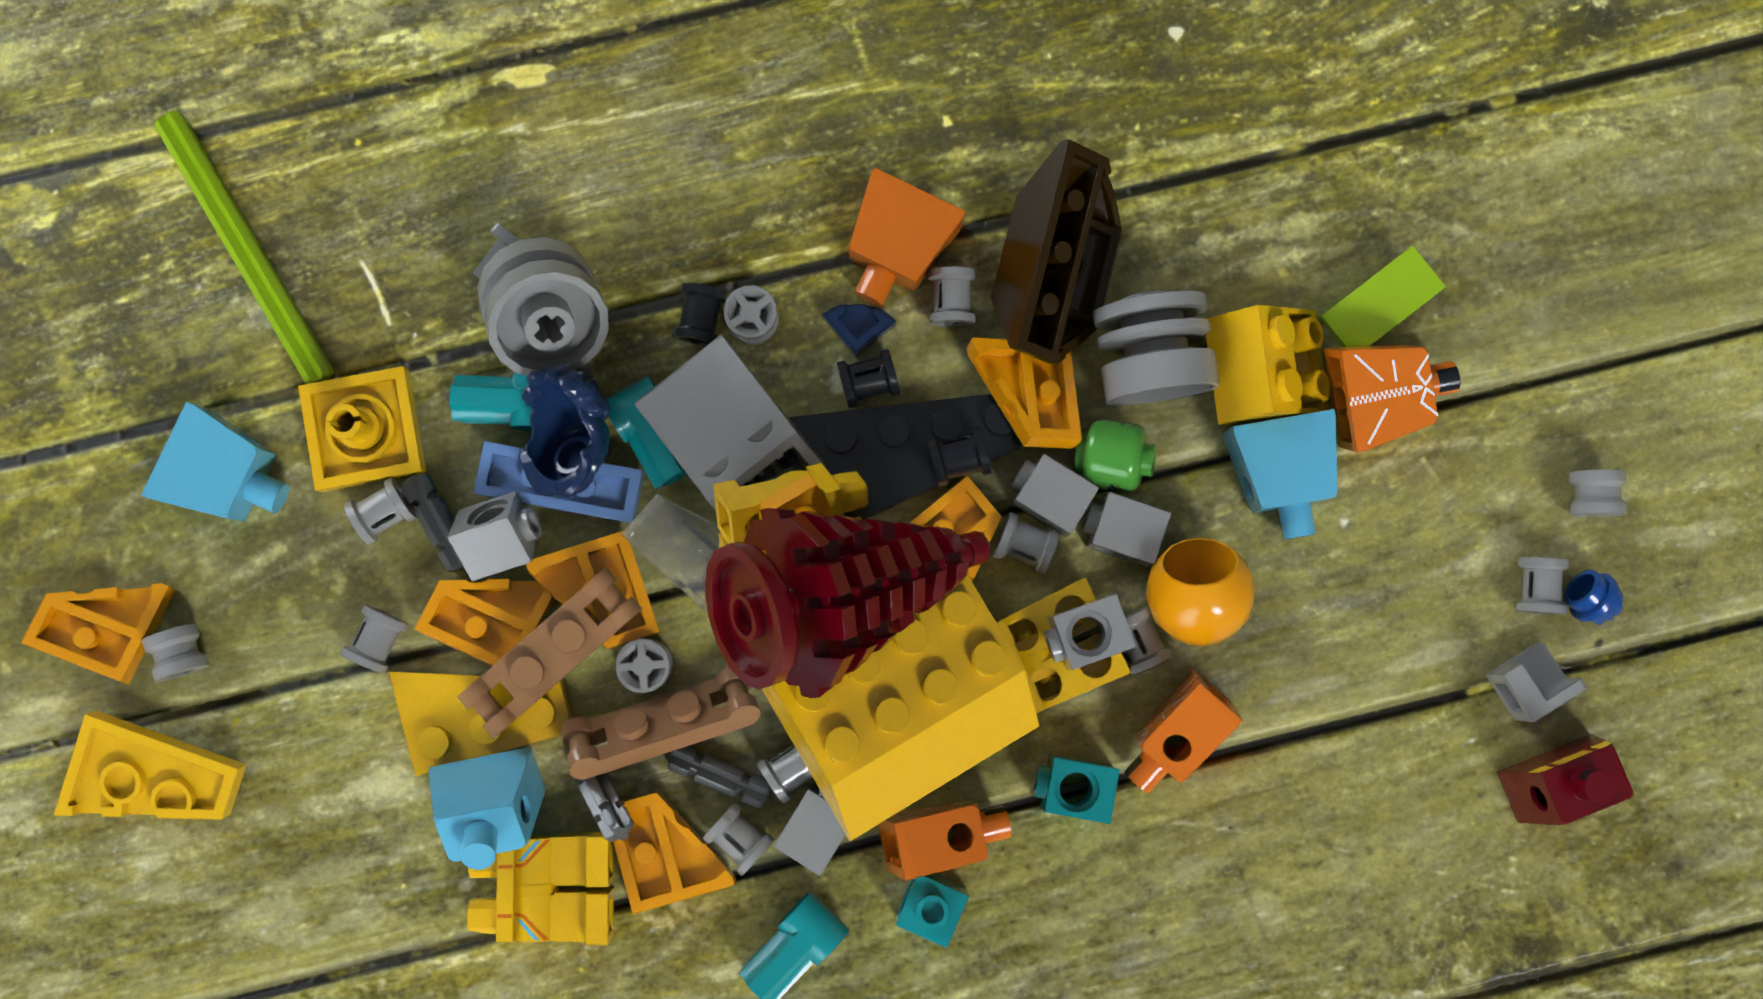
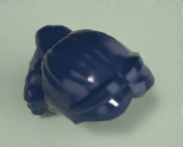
M566 365L552 367L548 370L531 371L527 377L529 385L523 390L522 395L525 404L532 408L530 414L531 436L529 442L524 446V451L520 452L519 460L527 480L538 493L545 495L559 493L562 496L573 497L590 486L595 474L605 460L609 449L610 437L605 419L610 415L611 406L598 390L599 385L593 379H587L582 371L569 369Z

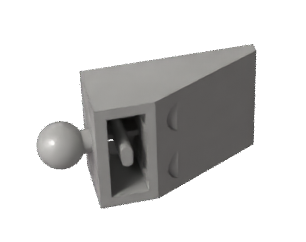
M722 334L635 402V406L714 509L713 484L735 479L741 487L746 482L755 484L774 480L790 471H806V466L822 463L827 469L822 458ZM788 449L794 451V458L788 464H779L775 461L783 457V453Z

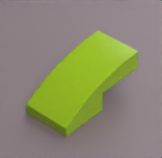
M1412 245L1324 313L1319 319L1342 347L1370 346L1446 288V285Z

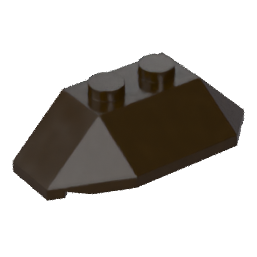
M1070 139L1062 140L1016 196L991 295V300L1010 349L1049 364H1059L1066 358V354L1077 348L1097 330L1094 325L1093 313L1096 309L1103 306L1122 230L1116 194L1108 176L1112 173L1109 158Z

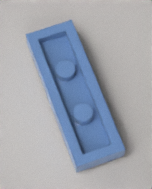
M484 441L473 494L496 498L517 491L523 503L527 505L635 524L645 475L643 470L602 463L590 486L583 492L573 497L562 496L559 493L545 495L538 493L527 480L519 460V454L524 451V448Z

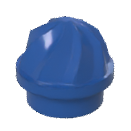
M1585 570L1576 575L1564 591V602L1569 606L1571 615L1581 622L1590 621L1597 625H1602L1606 621H1612L1614 616L1620 614L1623 608V594L1617 581L1610 575L1605 573L1599 574L1595 570Z

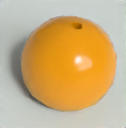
M1193 538L1171 545L1156 560L1155 565H1152L1145 595L1154 622L1172 638L1187 645L1207 646L1218 644L1230 638L1245 624L1251 614L1256 588L1246 560L1226 543L1208 538Z

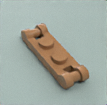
M607 567L457 696V699L467 710L473 707L486 723L482 727L493 739L642 610V607L633 597L627 600L614 585L617 579ZM596 599L610 613L602 623L587 608ZM500 682L514 697L504 708L490 694V691Z
M727 667L719 672L717 678L592 719L583 716L572 717L566 720L560 727L563 745L570 749L567 755L569 773L576 779H589L750 726L760 717L757 699L754 695L749 694L751 686L744 684L730 667ZM722 703H726L725 706L717 709H714L713 707ZM606 741L608 742L607 745H604V746H601V747H598V748L594 747V745H597V744H600V743H603V742H606Z

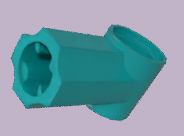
M513 373V378L455 375L453 384L450 386L449 397L452 420L471 424L509 425V428L531 431L530 414L532 408L527 406L522 399L523 390L529 385L528 376Z
M648 375L607 398L611 406L609 415L611 422L623 441L630 443L654 488L659 490L677 482L688 474L635 406L636 401L655 387V384Z
M809 891L777 925L779 930L745 963L739 975L760 999H780L813 963L816 966L819 965L840 944L850 929L820 899Z

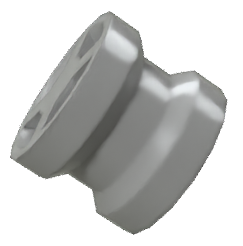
M755 285L742 286L734 290L725 302L724 319L731 334L739 342L747 345H760L768 341L776 333L779 325V313L773 297L765 289ZM745 322H746V323H753V324H754V325L744 324L743 326H741V325H742L743 323H745Z
M1607 469L1582 470L1568 473L1569 484L1575 489V500L1569 505L1570 516L1610 517L1628 514L1627 503L1621 499V487L1627 482L1626 471Z
M197 624L170 628L141 640L145 652L152 655L155 663L151 671L155 683L183 677L209 666L207 655L199 651L196 643L200 636Z
M637 639L630 641L620 650L616 657L615 669L617 677L624 687L633 692L649 693L660 690L669 683L674 673L675 663L672 653L663 643L651 639Z

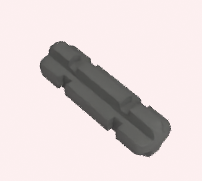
M423 472L412 475L401 483L402 492L409 503L415 504L416 508L413 511L433 547L440 548L441 552L438 553V556L445 569L449 572L463 569L464 566L447 538L454 518L442 497L435 496L438 490L431 477Z
M692 746L672 751L667 765L670 771L684 777L689 774L695 776V782L732 798L735 795H739L742 797V802L755 808H762L766 803L771 787L764 777L754 773L752 776H748L745 774V769L708 753L702 756L698 754L699 749Z
M609 773L584 780L574 778L594 819L598 822L597 825L604 839L609 842L617 839L626 840L630 836L629 831L634 827V821L628 809L623 806L625 804Z

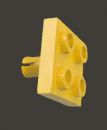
M400 366L298 386L315 491L327 492L385 481L391 477L396 479L412 476L420 472L427 473L408 368Z

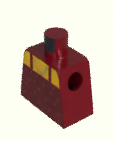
M1593 734L1586 735L1497 771L1511 808L1519 823L1569 824L1634 796L1633 789L1613 744ZM1535 786L1539 788L1545 796V799L1540 802L1538 801L1535 794Z

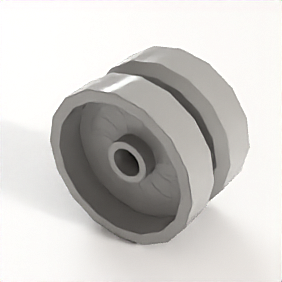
M546 237L521 239L500 249L484 266L477 285L479 309L485 323L489 344L500 362L516 373L528 376L531 371L548 370L552 367L563 365L576 371L586 366L601 350L609 331L608 308L585 257L569 244Z

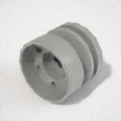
M1148 291L1106 304L1094 311L1093 318L1096 328L1100 330H1114L1099 336L1097 339L1098 348L1105 351L1123 352L1124 354L1123 358L1110 362L1101 369L1106 404L1136 405L1161 402L1205 393L1220 386L1215 350L1204 347H1189L1188 341L1201 337L1211 330V322L1205 318H1191L1204 313L1208 309L1206 294L1200 291Z

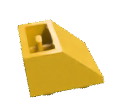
M1255 305L1205 318L1211 322V330L1206 334L1207 348L1215 350L1220 386L1213 390L1218 425H1245L1330 410L1331 383L1324 369L1321 349L1324 334L1322 326L1317 320L1316 310Z

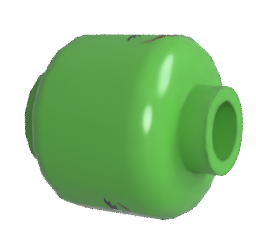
M1098 420L1090 426L1089 431H1081L1082 440L1076 447L1075 471L1076 473L1083 474L1084 479L1093 483L1099 489L1130 493L1139 487L1142 476H1153L1156 445L1147 444L1146 433L1141 425Z

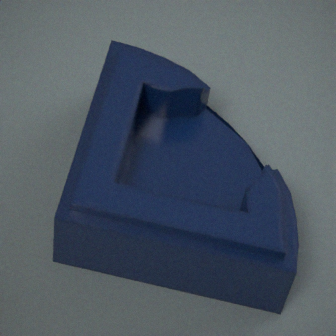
M862 304L838 305L822 314L824 321L855 358L896 325V320L884 310Z

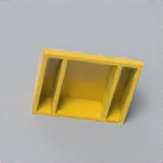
M968 574L952 591L945 593V597L929 610L920 614L913 612L915 621L903 631L898 632L882 649L871 653L864 664L855 671L845 674L841 683L834 685L821 697L808 698L801 696L799 686L788 685L785 681L762 689L849 841H852L1039 727L1025 669Z

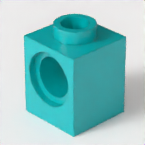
M1049 754L1047 766L1038 765L1033 797L1042 798L1040 808L1044 812L1111 824L1120 769L1111 765ZM1071 773H1082L1088 783L1085 796L1076 802L1063 800L1060 794L1062 780Z
M935 873L910 879L895 914V924L900 928L947 948L969 898L966 887Z

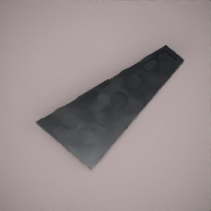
M992 394L789 417L822 458L831 475L857 471L866 482L869 504L864 508L844 512V516L861 517L862 520L870 519L939 486L927 440L935 438L940 443L971 435L972 428L980 427L989 462L1024 447ZM788 449L783 453V457L775 461L779 464H788L794 458V451Z

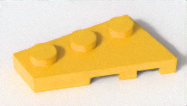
M389 671L415 776L428 773L429 767L496 754L560 736L561 725L573 717L562 679L493 739L482 727L486 722L473 707L467 710L457 699V696L481 677V675ZM501 682L490 691V694L503 708L514 699Z
M95 710L84 715L54 815L73 816L77 813L101 814V817L156 815L157 818L222 820L231 815L247 764Z

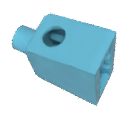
M186 401L141 496L243 522L248 517L253 505L273 514L279 512L287 500L290 487L288 484L268 476L275 460L274 452L215 412Z
M1331 409L1233 426L1225 431L1223 439L1251 512L1259 513L1278 509L1284 540L1316 534L1310 503L1335 498L1338 491L1335 410Z
M531 746L429 767L433 818L449 860L454 862L462 861L468 868L482 870L494 863L497 853L521 849L529 843L545 795V786Z

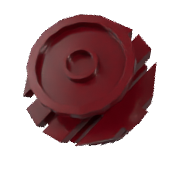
M777 508L760 510L762 519L751 522L744 542L724 545L715 550L706 568L705 580L708 618L716 643L730 669L744 684L760 690L785 681L788 685L799 686L801 696L819 698L834 685L841 683L845 674L855 671L864 664L871 653L882 649L898 632L903 631L915 621L913 612L920 614L929 610L945 597V593L952 591L966 577L967 568L985 563L990 556V544L986 536L978 531L958 535L952 529L946 527H923L904 522L894 524L893 522L883 520H861L838 515L830 517L811 512L796 514L794 510Z

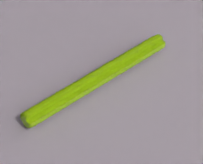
M169 111L164 116L157 118L155 121L157 132L306 384L329 380L334 375V369L188 121L178 111Z

